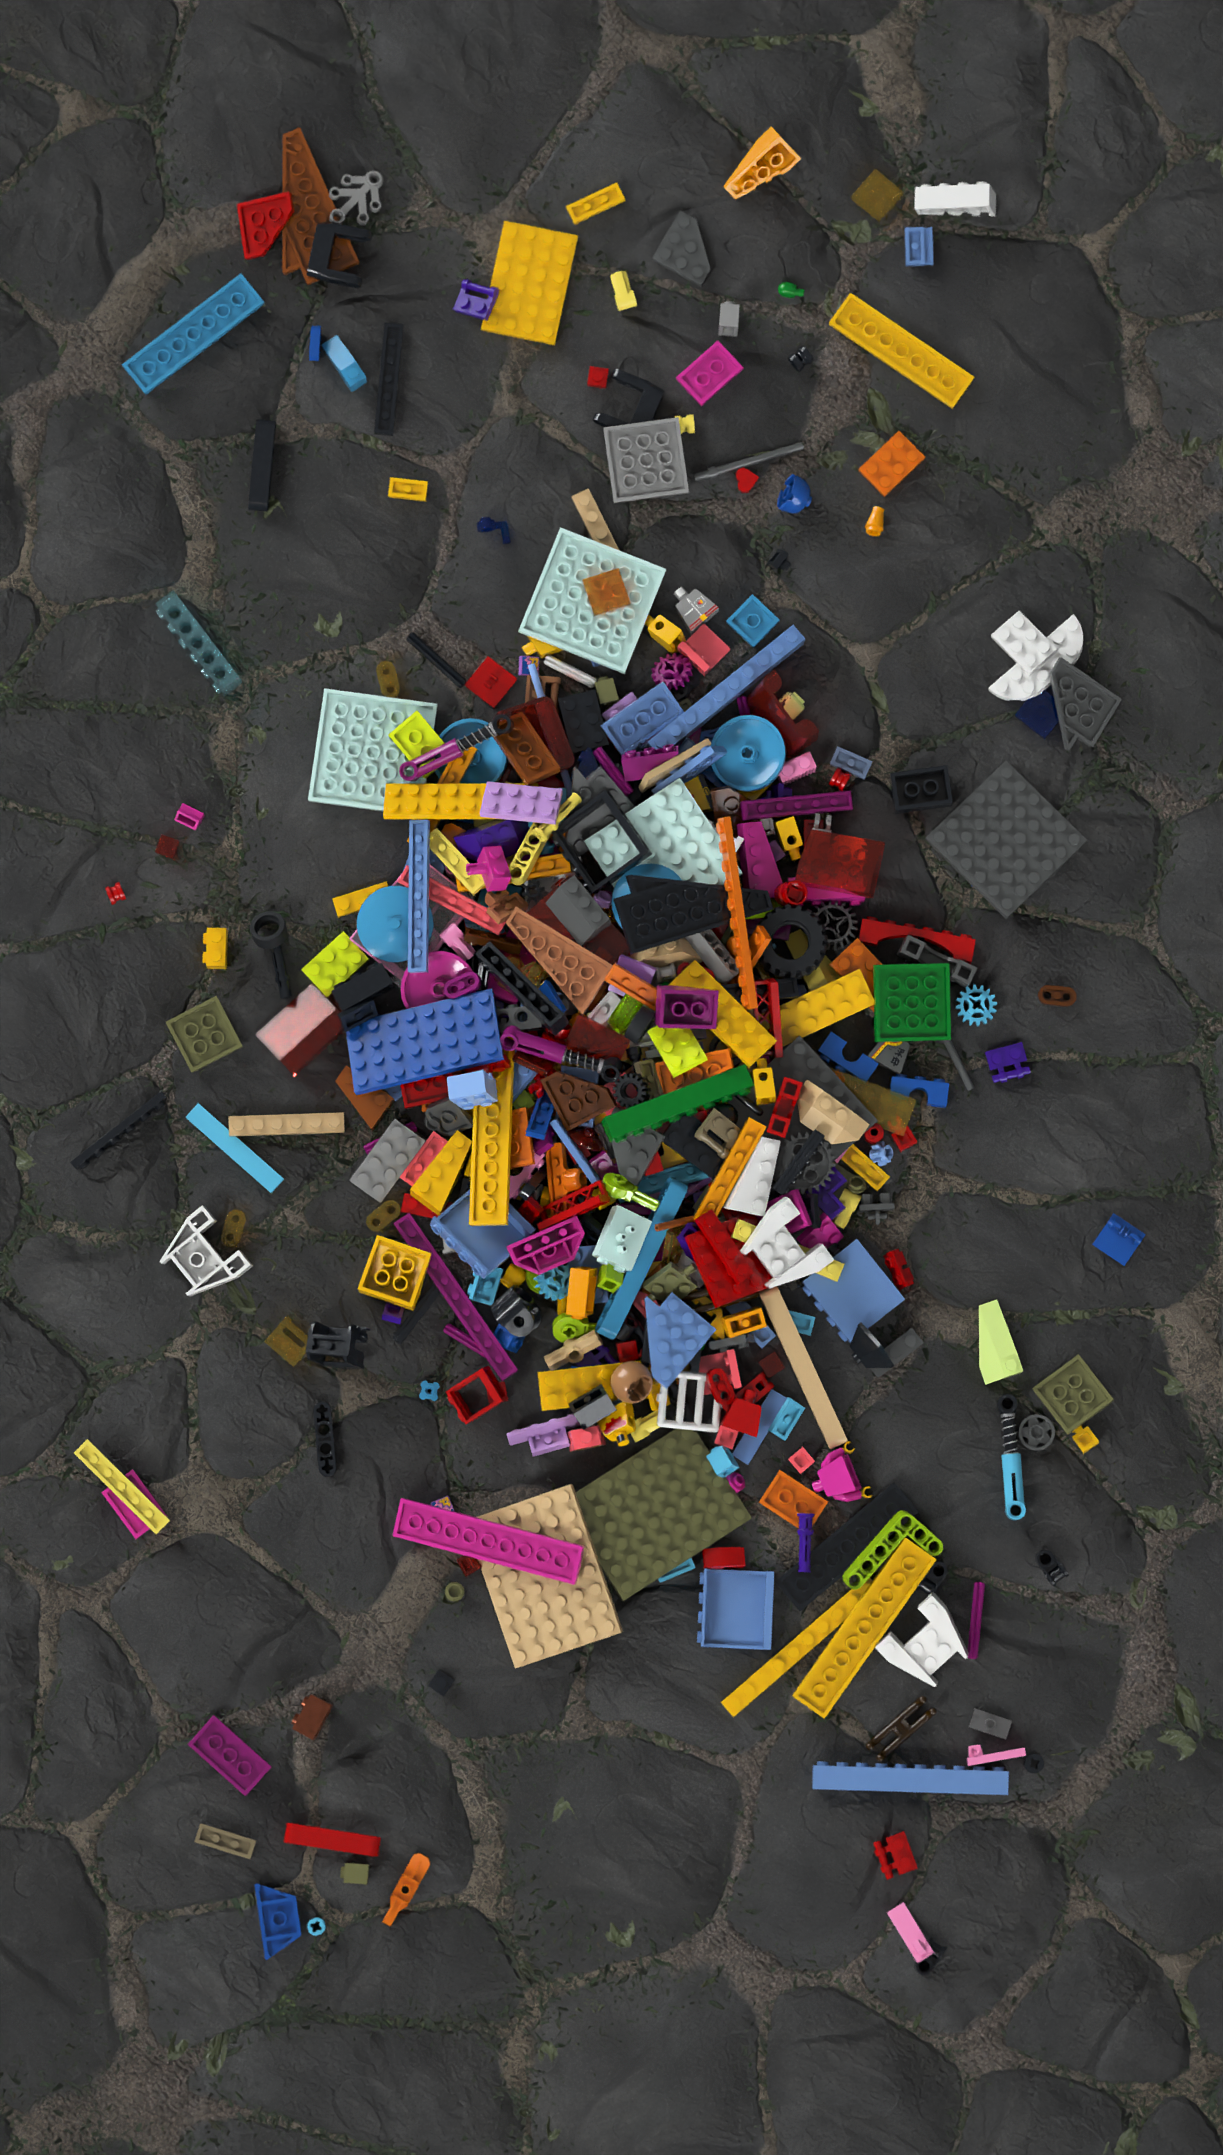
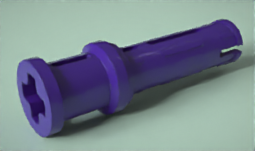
M797 1513L799 1517V1529H797L799 1535L798 1572H811V1535L814 1533L812 1529V1517H814V1514Z

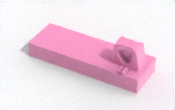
M973 1745L968 1747L969 1758H966L967 1766L1026 1756L1025 1748H1018L983 1755L981 1746Z
M904 1902L887 1912L917 1963L934 1953Z

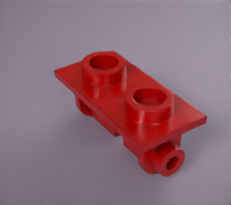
M899 1248L883 1255L885 1265L889 1268L893 1276V1282L898 1287V1290L914 1284V1278L909 1267L905 1269L901 1267L906 1265L907 1262Z

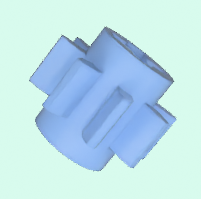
M884 1141L871 1146L872 1149L869 1152V1156L873 1163L878 1162V1166H884L891 1162L893 1149L890 1145H885Z

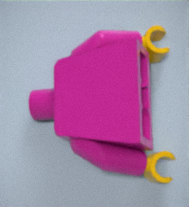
M850 1441L846 1442L843 1448L839 1447L828 1453L821 1463V1469L817 1471L820 1479L812 1482V1487L816 1493L824 1490L827 1497L833 1496L835 1500L845 1502L858 1500L861 1497L870 1498L873 1496L865 1495V1490L871 1487L862 1488L848 1455L853 1453L855 1448L852 1450H847L846 1445L851 1443Z

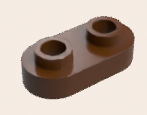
M1045 985L1038 992L1039 1001L1044 1005L1069 1007L1074 1004L1077 997L1076 992L1072 988ZM1044 993H1050L1051 998L1046 999ZM1064 994L1070 996V999L1068 1001H1065L1063 999Z

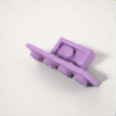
M571 1413L566 1417L554 1418L545 1423L533 1424L527 1428L512 1430L507 1433L509 1445L529 1441L534 1457L570 1447L566 1430L581 1425L574 1414Z

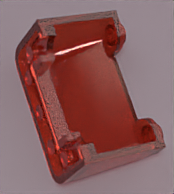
M773 670L748 695L747 703L754 716L768 720L779 730L785 742L786 757H793L818 740L819 730L808 719L801 720L797 724L794 723L775 694L781 688L782 680L776 670Z

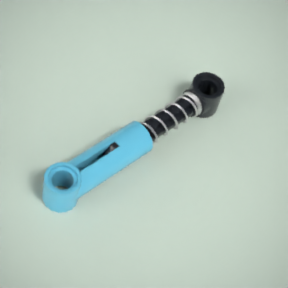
M1005 1394L997 1401V1408L1002 1419L1001 1423H1003L1001 1430L1004 1432L1002 1438L1004 1439L1003 1446L1005 1447V1452L1001 1457L1005 1513L1009 1519L1016 1521L1021 1519L1026 1512L1021 1454L1017 1452L1016 1442L1018 1440L1015 1437L1017 1432H1015L1016 1424H1014V1418L1016 1416L1017 1399L1011 1394ZM1004 1399L1011 1400V1409L1003 1408L1002 1401ZM1012 1482L1015 1483V1501H1013ZM1017 1505L1020 1507L1021 1512L1018 1516L1011 1514V1506Z

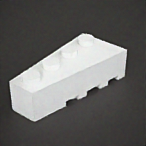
M765 1137L760 1138L722 1208L764 1217L781 1141Z

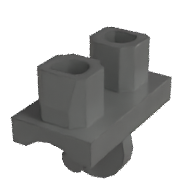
M890 1193L880 1194V1204H873L872 1194H862L859 1212H875L874 1214H867L868 1220L875 1219L876 1225H880V1219H887V1213H879V1211H894L895 1209Z

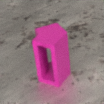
M182 803L174 820L196 830L205 815Z

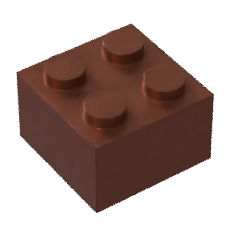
M310 1694L309 1697L305 1696L301 1703L303 1709L300 1714L296 1713L291 1724L294 1725L293 1730L315 1740L333 1705Z

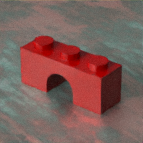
M787 1077L783 1078L766 1130L767 1133L785 1138L803 1082Z

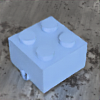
M481 1070L447 1077L449 1100L463 1110L473 1109L477 1105L490 1106L492 1102L498 1101L496 1079L493 1078L491 1072L487 1073Z

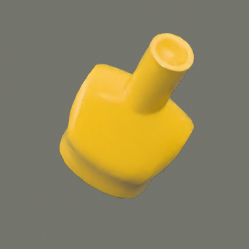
M511 1263L504 1276L500 1279V1282L508 1289L513 1285L519 1287L526 1280V1271Z

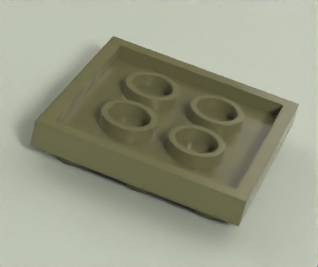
M217 996L166 1021L191 1073L243 1047Z
M1079 1354L1032 1388L1067 1435L1114 1401Z

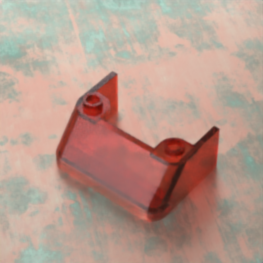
M540 697L496 713L494 717L499 714L513 716L522 711L560 766V772L541 780V782L568 770L574 764V755L551 698Z

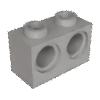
M726 301L720 305L719 335L721 336L738 335L739 305L735 302Z

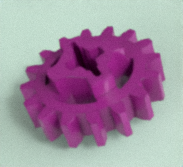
M673 653L672 656L666 654L665 659L660 657V662L654 663L656 668H651L653 673L651 676L655 685L657 686L659 683L664 682L669 690L673 687L675 690H678L679 685L684 687V682H689V676H693L691 671L693 669L687 657L684 658L683 654H680L678 657L676 653Z

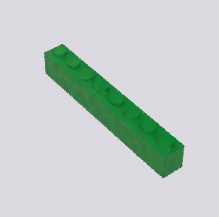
M744 1064L606 1116L601 1123L609 1142L616 1141V1143H621L627 1140V1137L630 1135L636 1137L645 1133L644 1130L658 1129L663 1126L662 1123L667 1121L674 1123L680 1120V1116L687 1115L689 1117L698 1113L697 1110L704 1108L708 1110L713 1108L717 1102L722 1101V1103L731 1101L733 1096H745L751 1092L750 1090L753 1088L754 1083Z

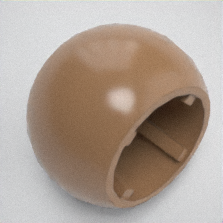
M628 1361L622 1363L612 1374V1391L623 1402L630 1404L641 1402L652 1390V1375L648 1368L639 1362Z

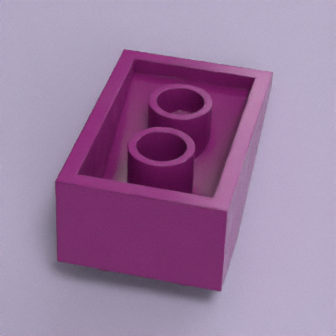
M657 985L655 1024L659 1028L716 1029L719 991L683 986Z

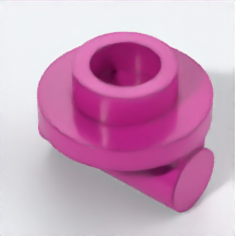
M733 1472L726 1477L736 1494L744 1489L745 1481L742 1475Z

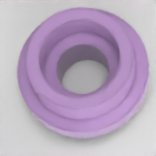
M599 891L593 896V899L601 908L607 909L611 906L612 897L606 891Z

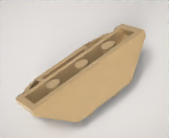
M686 938L634 954H630V951H628L625 955L650 966H658L659 968L670 966L671 963L678 967L682 963H692L694 960L698 963L702 962V959Z
M806 1080L801 1087L797 1099L800 1122L812 1131L815 1129L819 1131L830 1144L857 1141L870 1125L809 1080Z

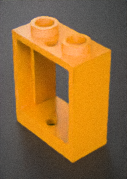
M585 1266L570 1268L566 1314L572 1315V1319H583L594 1314L598 1268Z

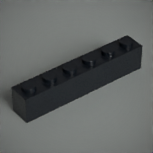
M490 941L476 953L480 963L554 1036L569 1024L565 1014Z

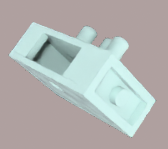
M619 1205L612 1206L592 1256L596 1257V1261L601 1264L613 1265V1269L618 1272L632 1271L652 1221Z

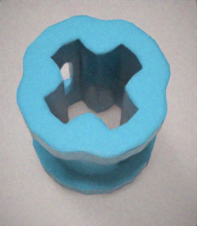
M316 1917L308 1922L307 1928L310 1934L317 1936L325 1931L326 1924L323 1919ZM318 1921L320 1922L319 1926L322 1928L315 1932L313 1931L314 1927L311 1925Z

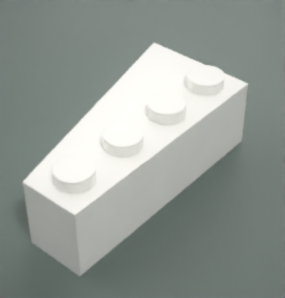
M983 181L971 185L966 182L958 183V185L941 183L939 186L922 184L921 187H915V210L921 215H943L944 211H948V214L961 215L963 212L972 214V216H980L981 212H989V216H996V193L990 184Z

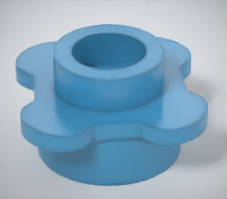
M547 841L540 855L553 853L555 844Z
M421 1382L422 1390L419 1397L422 1400L431 1399L436 1401L438 1399L437 1390L440 1387L437 1382Z

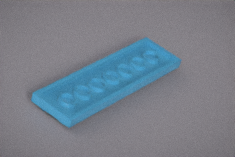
M240 273L123 363L122 366L143 393L147 395L265 303Z

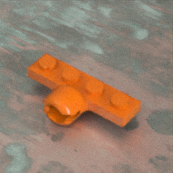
M757 925L748 940L752 970L772 939L765 927ZM733 935L727 940L726 949L735 960L737 953L733 947ZM738 973L727 984L738 983V976L740 974Z
M554 1143V1146L545 1152L550 1203L587 1186V1176L581 1168H568L564 1143ZM566 1201L563 1202L561 1210L569 1209L571 1204ZM550 1209V1210H551V1217H552V1216H554L555 1211L552 1210V1209Z

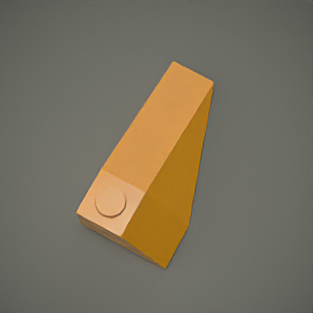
M770 127L755 142L723 187L736 200L754 190L757 185L771 181L772 177L780 173L788 172L801 158Z

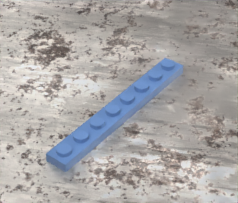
M428 819L409 820V973L428 972L430 820Z

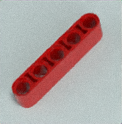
M294 1823L286 1824L284 1836L285 1843L378 1857L381 1837Z

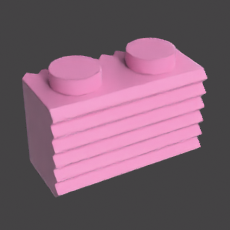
M810 751L785 762L781 773L777 777L780 783L784 785L791 784V781H798V778H805V775L808 776L812 772L815 773L817 766Z

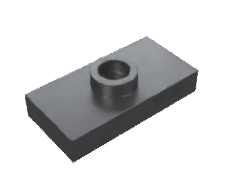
M974 1709L969 1727L1006 1739L1012 1721Z

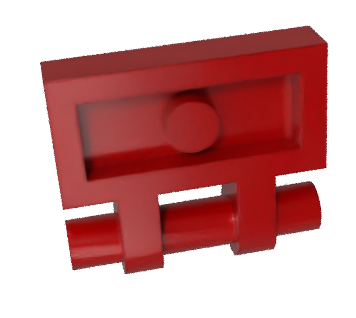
M904 1831L887 1837L888 1846L883 1847L880 1840L873 1843L875 1847L874 1853L878 1856L882 1866L880 1867L881 1872L885 1874L887 1880L894 1877L892 1869L897 1868L899 1875L918 1869ZM891 1851L894 1862L889 1864L885 1853Z

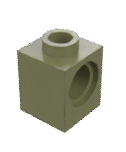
M605 676L597 679L598 682L594 683L600 708L616 704L619 698L613 678Z
M345 1863V1867L341 1866L340 1878H344V1883L368 1884L369 1864Z

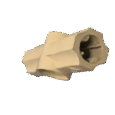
M593 1330L578 1339L571 1338L565 1340L563 1347L544 1356V1359L549 1369L553 1371L568 1362H580L585 1353L601 1346L603 1342L599 1334Z

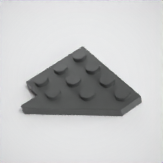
M1060 657L1049 675L1064 748L1067 751L1070 750L1076 739H1079L1089 747H1093L1122 699Z
M576 766L573 768L570 796L574 792L580 796L582 802L568 814V817L605 790L612 794L624 813L632 810L635 806L601 766L586 778ZM605 803L566 832V840L579 857L589 850L584 840L615 821L616 818Z

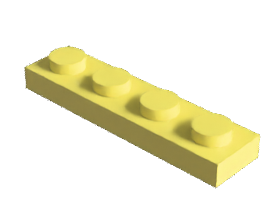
M438 828L434 829L430 833V850L474 896L485 886L482 875L468 876L466 872L468 860Z

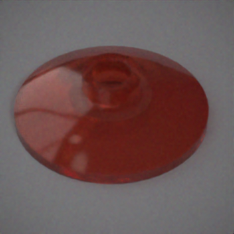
M575 1127L568 1131L570 1138L580 1146L592 1151L602 1150L603 1145L593 1129L585 1127V1129Z

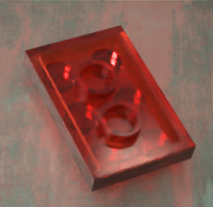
M579 1013L564 1045H567L568 1050L572 1049L576 1053L579 1051V1054H587L589 1057L594 1056L595 1059L601 1058L604 1060L609 1057H617L622 1060L630 1040L624 1037L623 1034Z

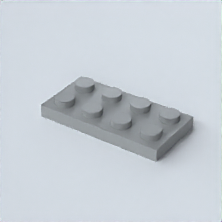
M394 1118L349 1181L381 1203L423 1146L425 1140Z

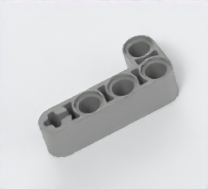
M711 929L685 937L706 966L713 971L715 978L720 983L727 984L739 973V968H737L734 958Z

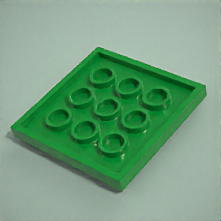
M949 963L873 965L875 1042L951 1040Z

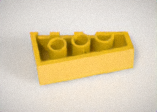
M457 1130L410 1188V1195L438 1216L444 1212V1208L449 1201L453 1188L472 1150V1141Z

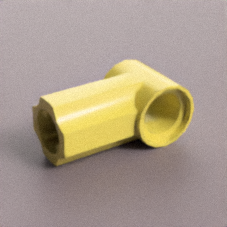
M619 271L610 275L618 311L636 307V298L633 290H631L626 271Z
M846 1188L843 1190L839 1200L846 1208L832 1220L835 1226L842 1229L846 1227L852 1212H855L862 1196L852 1193Z
M658 1410L635 1420L636 1430L630 1433L635 1443L660 1428L657 1425Z

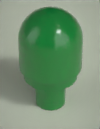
M783 282L778 287V292L782 297L795 298V296H804L805 290L797 288V285L794 283Z

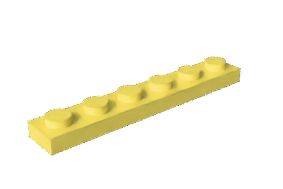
M738 1219L731 1238L746 1243L757 1226ZM799 1245L804 1253L810 1250L804 1246ZM834 1260L822 1270L816 1272V1274L837 1282L844 1264Z
M88 1439L74 1452L156 1535L170 1522Z

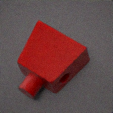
M746 1389L743 1400L734 1397L720 1425L757 1438L762 1406L754 1404L757 1392Z

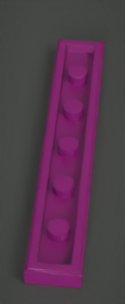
M851 790L740 802L743 821L853 810Z

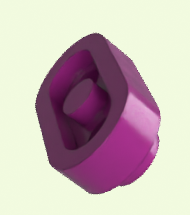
M466 972L447 981L444 986V993L452 999L470 994L479 989L481 978L474 972ZM474 979V984L470 985V981ZM457 987L458 991L453 993V989Z

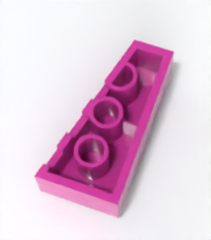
M762 822L738 824V836L744 838L739 847L743 888L768 891L770 898H775V889L783 882Z
M859 874V878L842 875L838 879H834L832 876H821L819 880H815V877H792L787 880V882L799 880L806 885L808 895L803 903H811V906H821L822 901L827 903L829 900L831 905H835V901L838 900V906H841L842 902L849 903L850 906H860L861 903H864L866 897L865 874Z

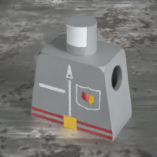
M680 587L674 592V595L680 601L675 605V610L691 635L702 624H705L719 612V607L697 589L688 594L683 587Z

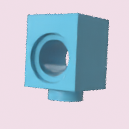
M717 1446L706 1456L716 1475L722 1478L727 1477L740 1468L727 1447Z

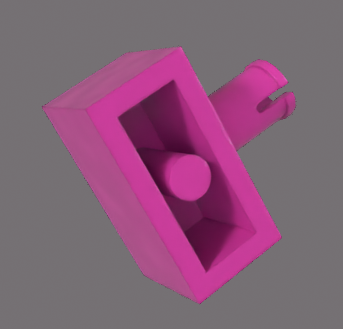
M483 847L477 859L478 863L466 864L467 875L482 874L487 892L506 890L511 874L502 847Z

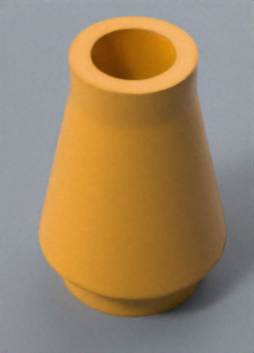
M873 507L872 513L865 525L867 534L880 536L881 532H883V508Z

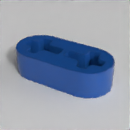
M311 325L309 361H319L321 326Z

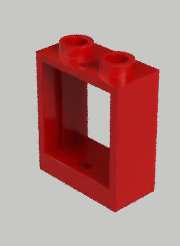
M489 1366L481 1368L446 1391L448 1401L451 1405L455 1406L459 1419L465 1425L509 1399ZM480 1377L494 1402L472 1414L459 1390Z

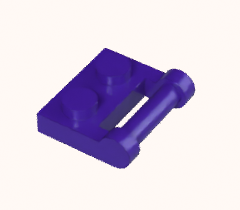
M464 279L453 310L488 321L499 295V289L493 286L491 288ZM473 290L489 296L486 300L469 295V291Z

